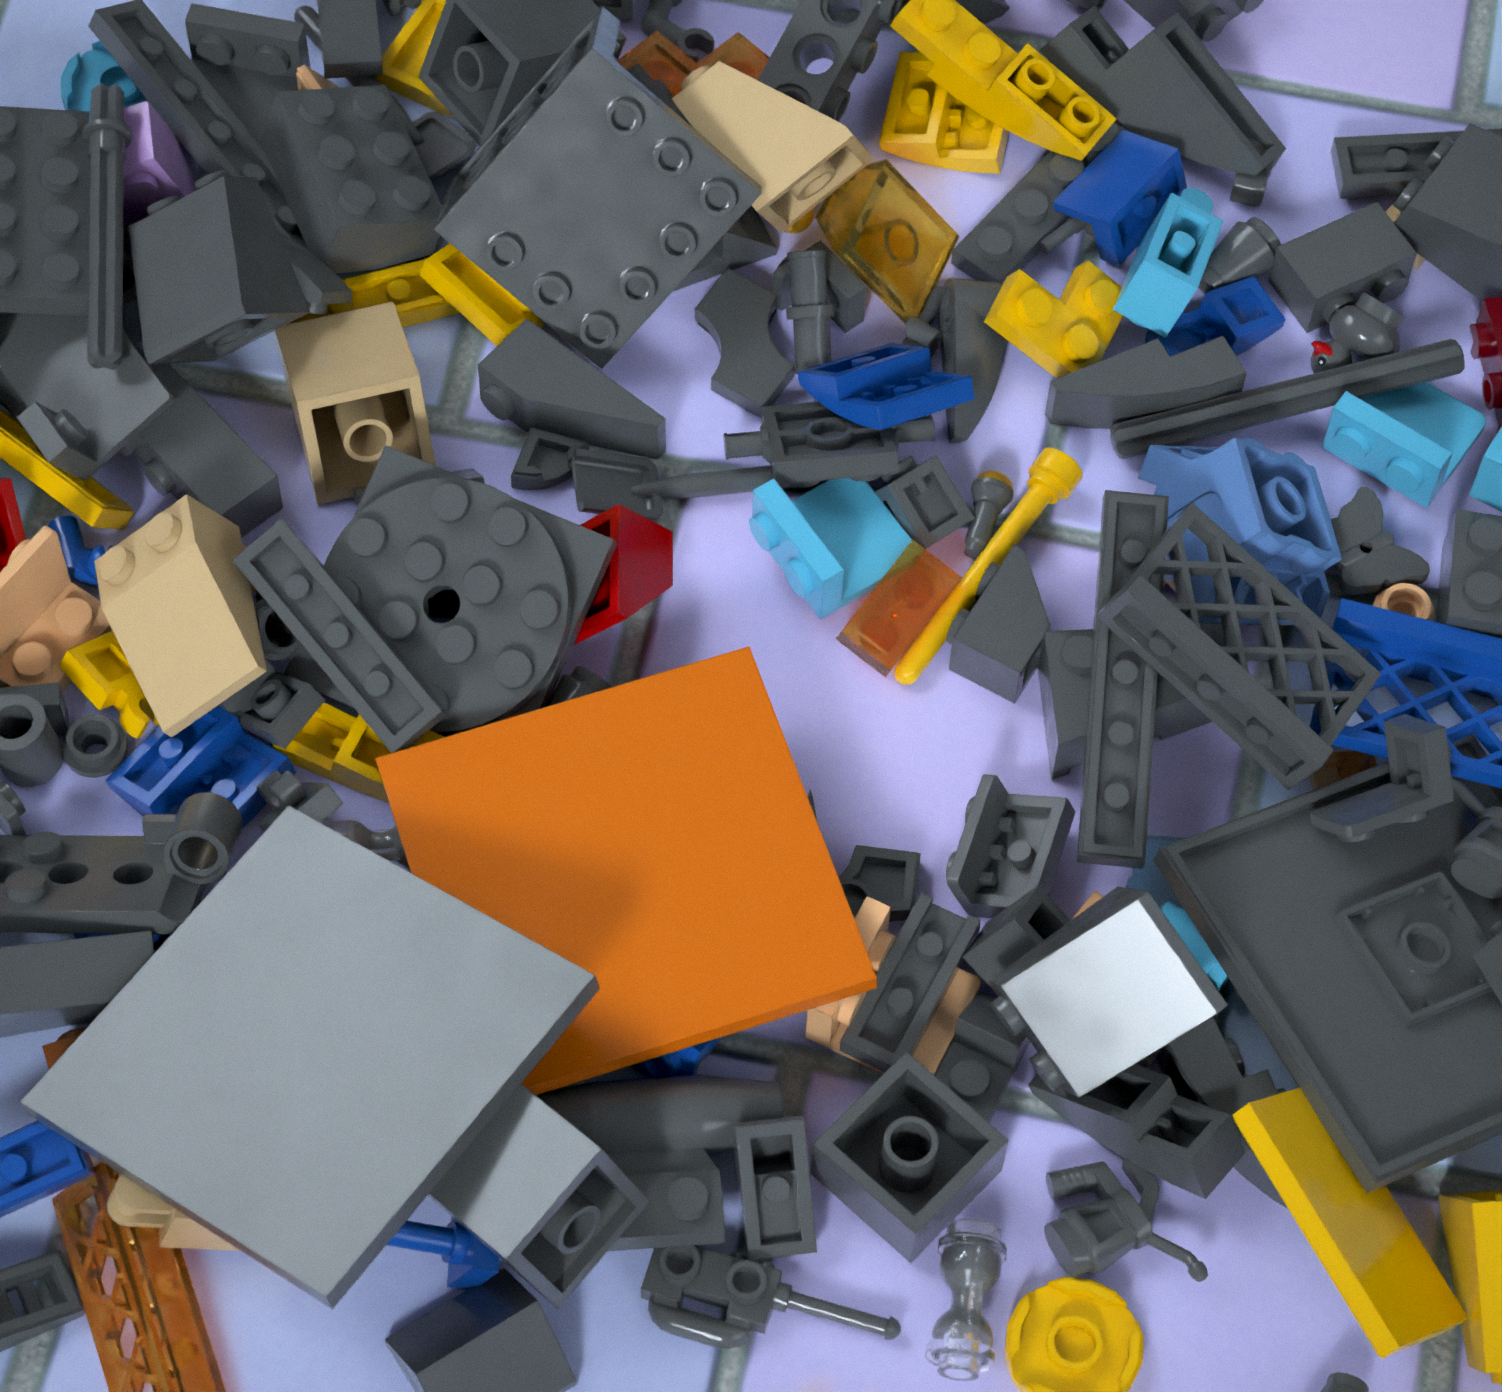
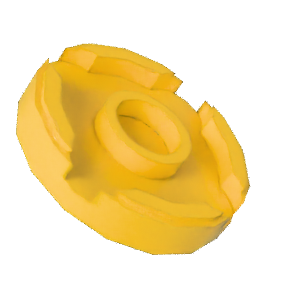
M1062 1277L1047 1282L1046 1286L1039 1287L1034 1292L1030 1291L1019 1300L1007 1324L1004 1360L1013 1384L1021 1392H1130L1143 1363L1144 1336L1138 1320L1137 1322L1135 1321L1133 1314L1127 1309L1128 1304L1116 1291L1092 1279Z

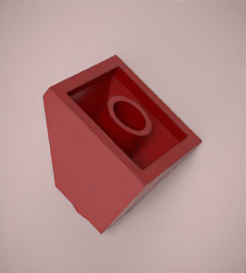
M620 504L580 524V526L614 539L618 545L574 645L629 618L673 586L672 531Z

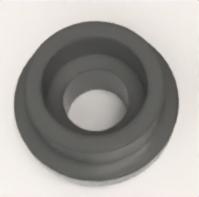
M92 714L83 716L72 723L63 738L62 751L64 759L72 771L84 777L97 778L114 772L123 763L127 756L128 743L126 735L119 724L105 716ZM94 744L107 746L106 749L99 753L85 754L86 750Z

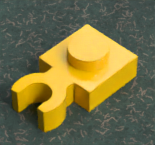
M113 630L66 651L58 667L99 711L113 705L119 712V721L122 728L136 739L142 737L151 721L150 718L154 724L159 726Z

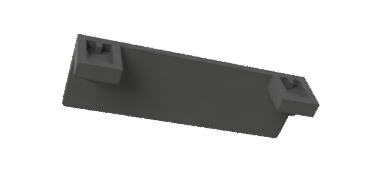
M0 313V370L27 406L16 418L47 461L67 473L86 481L174 403L175 398L153 367L148 364L147 359L124 328L122 331L121 364L112 370L105 367L96 369L87 361L88 317Z

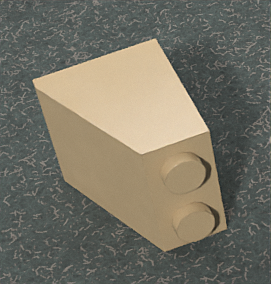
M718 61L712 67L704 65L689 74L681 83L680 88L682 91L672 98L673 102L697 132L762 187V194L754 201L752 206L757 213L780 233L788 229L875 160L846 125L721 61Z
M394 302L287 324L275 330L284 378L318 505L354 497L352 489L367 486L385 445L436 466L420 375Z

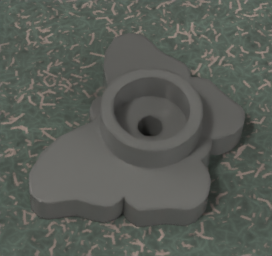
M1368 487L1359 488L1352 501L1341 508L1338 518L1331 519L1342 560L1334 564L1336 571L1341 575L1339 581L1341 589L1349 595L1377 593L1382 587L1387 589L1399 583H1424L1430 572L1429 564L1415 552L1393 545V534L1390 531L1382 532L1383 510L1376 493Z

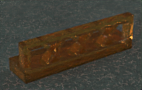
M100 1162L94 1167L97 1174L67 1187L52 1198V1202L109 1392H143L145 1382L151 1385L153 1392H226L182 1249L159 1247V1228L122 1226L111 1219L107 1211V1201L114 1190L118 1178L122 1174L105 1163ZM94 1196L98 1213L91 1234L86 1230L80 1205ZM107 1255L113 1258L117 1271L111 1296L105 1293L101 1279ZM126 1318L132 1321L136 1334L130 1359L124 1356L120 1342Z

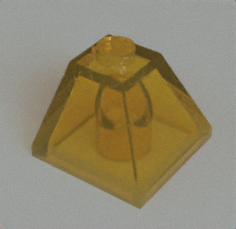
M887 159L868 164L825 198L815 217L833 251L905 325L911 316L915 315L918 317L919 313L922 312L959 239V235Z

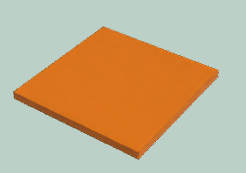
M750 646L375 758L412 874L596 976L600 986L598 992L521 1083L534 1095L877 988L875 971Z

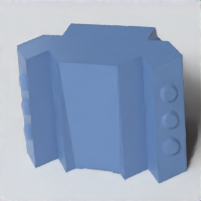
M1234 437L1219 448L1150 445L1138 478L1157 485L1154 495L1169 496L1167 529L1183 509L1190 503H1194L1321 619L1330 595L1324 571L1342 560V556L1315 467L1306 464L1302 458L1294 453L1288 452L1281 455L1270 451L1258 440L1250 437L1243 440ZM1187 529L1182 535L1187 561L1209 562L1206 544ZM1169 553L1167 554L1166 560H1170ZM1173 575L1164 576V578L1174 582ZM1190 575L1195 603L1218 604L1213 577ZM1230 577L1235 604L1257 605L1254 588L1242 577ZM1198 617L1199 623H1222L1221 618ZM1238 619L1239 624L1261 625L1260 619ZM1277 620L1278 626L1294 625L1290 620Z

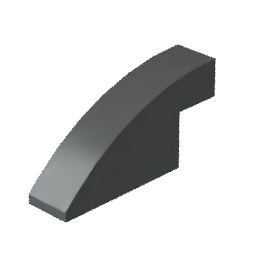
M1093 6L1066 26L1039 50L1048 61L1117 118L1116 122L1137 135L1178 148L1180 156L1201 164L1237 173L1257 175L1286 150V147L1178 12L1152 30L1129 50L1097 8Z

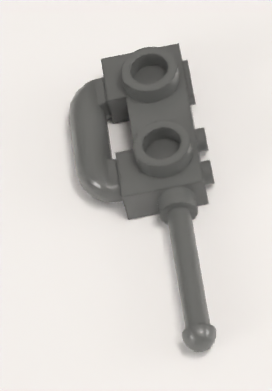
M697 1245L654 1248L641 1286V1298L649 1300L648 1311L650 1317L661 1330L716 1348L731 1349L740 1347L751 1338L754 1331L765 1334L772 1309L784 1313L787 1308L883 1335L885 1336L884 1340H892L899 1336L901 1332L900 1323L892 1316H890V1319L793 1292L792 1285L781 1283L782 1271L775 1269V1265L770 1262L759 1261V1263L746 1260V1257L739 1253L732 1252L730 1255H725ZM683 1297L728 1309L726 1320L680 1308Z

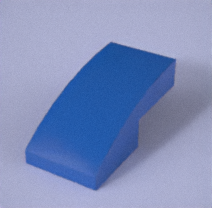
M1252 276L1206 292L1200 307L1181 314L1166 338L1148 329L1144 341L1147 343L1159 339L1168 355L1173 356L1224 336L1235 355L1238 356L1281 329L1286 319L1257 278Z

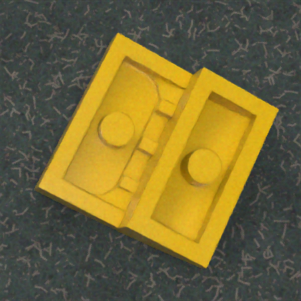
M900 52L879 139L881 150L935 167L975 173L1000 174L1009 131L978 114L928 77L927 73L934 63L921 52Z

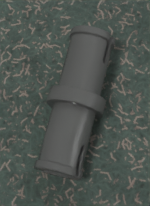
M826 250L787 252L792 307L786 308L787 320H793L795 374L799 371L832 361L829 317H835L834 304L828 305L825 264Z

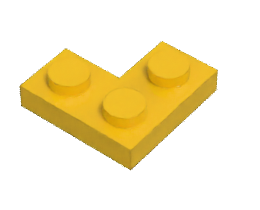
M1087 260L1074 269L1060 299H1058L1019 269L1005 279L984 323L1055 378H1059L1101 361L1123 317L1122 314L1112 310L1122 286Z

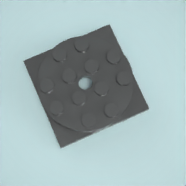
M385 445L354 517L335 541L327 556L324 567L448 714L430 729L439 735L448 737L547 707L618 543L612 538L517 500L492 486L471 481ZM442 590H455L460 599L459 612L455 618L446 623L433 622L429 615L428 599L433 598L436 593ZM300 644L299 648L292 654L284 674L309 683L318 693L354 708L303 645Z

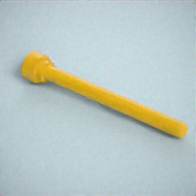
M1045 448L1029 467L1028 491L896 665L894 675L899 683L910 685L920 677L946 642L948 630L958 612L962 608L969 611L979 598L976 595V591L988 566L992 562H996L999 565L1002 564L1013 545L1017 546L1048 504H1056L1059 499H1067L1083 479V472L1073 458L1055 448Z

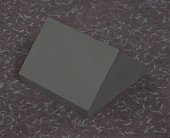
M505 1268L499 1270L496 1275L482 1285L467 1289L384 1339L386 1346L415 1392H565L577 1385V1380L538 1300Z

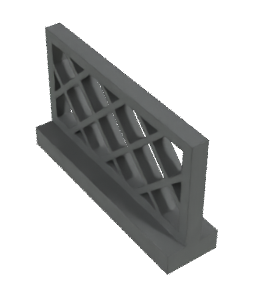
M1190 503L1182 510L1120 591L1107 601L1096 616L1288 790L1324 765L1334 750L1331 747L1332 743L1381 676V673L1194 503ZM1187 529L1206 544L1209 562L1187 561L1182 538ZM1169 553L1170 560H1164ZM1152 574L1173 575L1178 602H1170L1147 581ZM1190 575L1213 577L1218 604L1195 603ZM1230 577H1242L1254 588L1257 605L1235 604ZM1198 617L1221 618L1226 646H1219L1200 629ZM1238 619H1260L1265 647L1243 646ZM1277 620H1290L1301 630L1304 648H1284L1282 646ZM1247 661L1269 662L1274 690L1265 688L1249 673ZM1286 662L1308 663L1313 690H1291ZM1325 662L1337 663L1356 680L1349 691L1330 690ZM1295 704H1316L1321 731L1318 735L1297 716Z

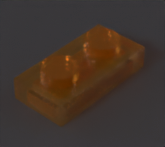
M912 540L839 633L836 640L886 677L962 577L916 541Z

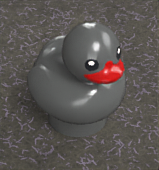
M1363 292L1355 306L1342 307L1332 315L1329 322L1332 340L1311 342L1314 349L1311 356L1313 373L1352 364L1351 351L1366 358V360L1399 352L1400 336L1396 330L1405 316Z

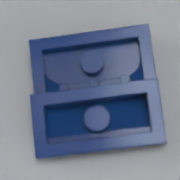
M889 343L797 372L799 384L823 406L853 423L877 430H883L975 400L972 376L932 371L929 347Z
M216 706L173 737L163 733L159 725L105 781L111 790L143 817L144 814H177L182 802L197 793L221 795L238 808L242 816L243 829L267 804L257 791L256 786L274 770H277L281 775L286 771H290L293 775L297 772L288 756L245 733L235 715Z

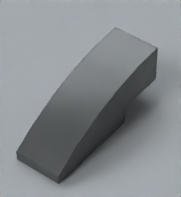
M1224 336L1173 356H1169L1159 339H1155L1051 380L1045 416L1050 424L1110 429L1116 423L1242 392L1247 372Z
M1133 1064L1081 1097L1066 1092L1062 1086L1052 1091L1039 1074L1028 1084L1032 1094L1100 1144L1164 1181L1204 1199H1207L1245 1154L1240 1136L1230 1114L1179 1096L1170 1076L1138 1064Z

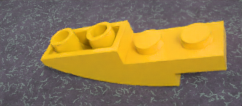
M910 0L890 25L891 28L934 63L927 73L928 77L978 114L1033 144L1082 161L1117 119L1027 43L1017 53L955 0Z

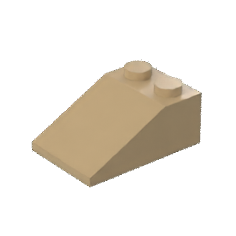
M187 494L163 512L155 515L149 522L94 561L102 610L163 733L170 737L178 734L267 672L250 581L232 561L243 551L239 526Z

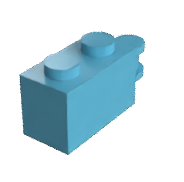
M1186 188L1180 196L1171 192L1142 238L1112 309L1127 317L1137 326L1148 328L1166 338L1197 291L1224 222L1222 219L1211 214L1214 206L1206 193L1196 188Z

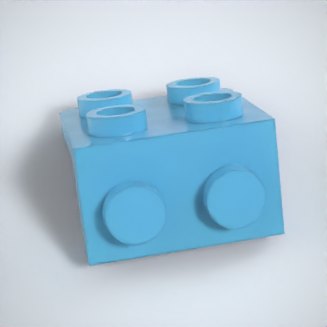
M1428 382L1362 399L1345 391L1333 407L1322 448L1423 507L1428 508L1483 433L1486 419L1479 411Z
M850 478L831 479L792 501L775 479L753 490L752 518L749 519V526L755 540L763 550L771 554L784 571L791 588L798 596L803 597L820 620L913 568L918 563L919 548L881 499L874 493V490L867 481H855Z

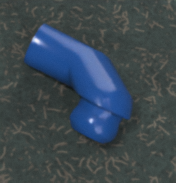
M61 516L53 519L48 524V527L58 534L70 578L98 588L94 561L105 554L104 546L98 545L94 549L85 547L79 524L75 517Z

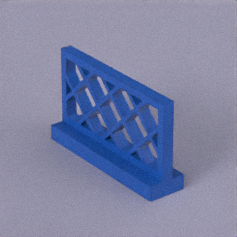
M1341 598L1332 629L1381 673V676L1370 691L1385 685L1400 706L1379 715L1369 701L1364 698L1356 709V712L1364 722L1352 727L1345 725L1332 745L1388 759L1384 721L1405 714L1436 724L1426 710L1447 701L1463 720L1462 723L1446 729V737L1451 748V776L1502 789V742L1489 727L1502 721V639ZM1325 662L1330 690H1332L1334 683L1338 688L1335 691H1349L1355 682L1349 678L1337 663ZM1406 676L1432 683L1436 690L1415 698L1400 678ZM1468 692L1492 698L1500 706L1478 714L1462 694ZM1314 704L1309 727L1318 735L1321 731L1317 706ZM1474 734L1490 755L1479 760L1463 756L1454 746L1453 742Z

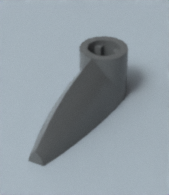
M948 278L943 286L940 301V331L943 333L941 341L942 371L972 376L975 400L946 409L949 443H961L968 440L985 414L996 389L1002 366L1005 338L984 323V320L1004 282Z

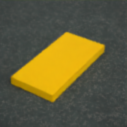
M1301 1087L1249 1102L1232 1115L1236 1125L1381 1359L1452 1330L1468 1319L1467 1314L1386 1185L1366 1193L1319 1120Z

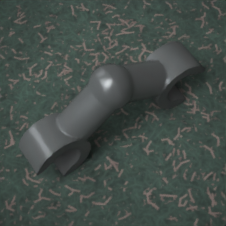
M650 0L647 12L641 21V29L646 36L655 38L675 50L679 65L689 71L698 69L699 55L689 49H700L704 53L713 56L715 41L708 31L700 28L684 30L668 20L671 8L680 4L682 0Z

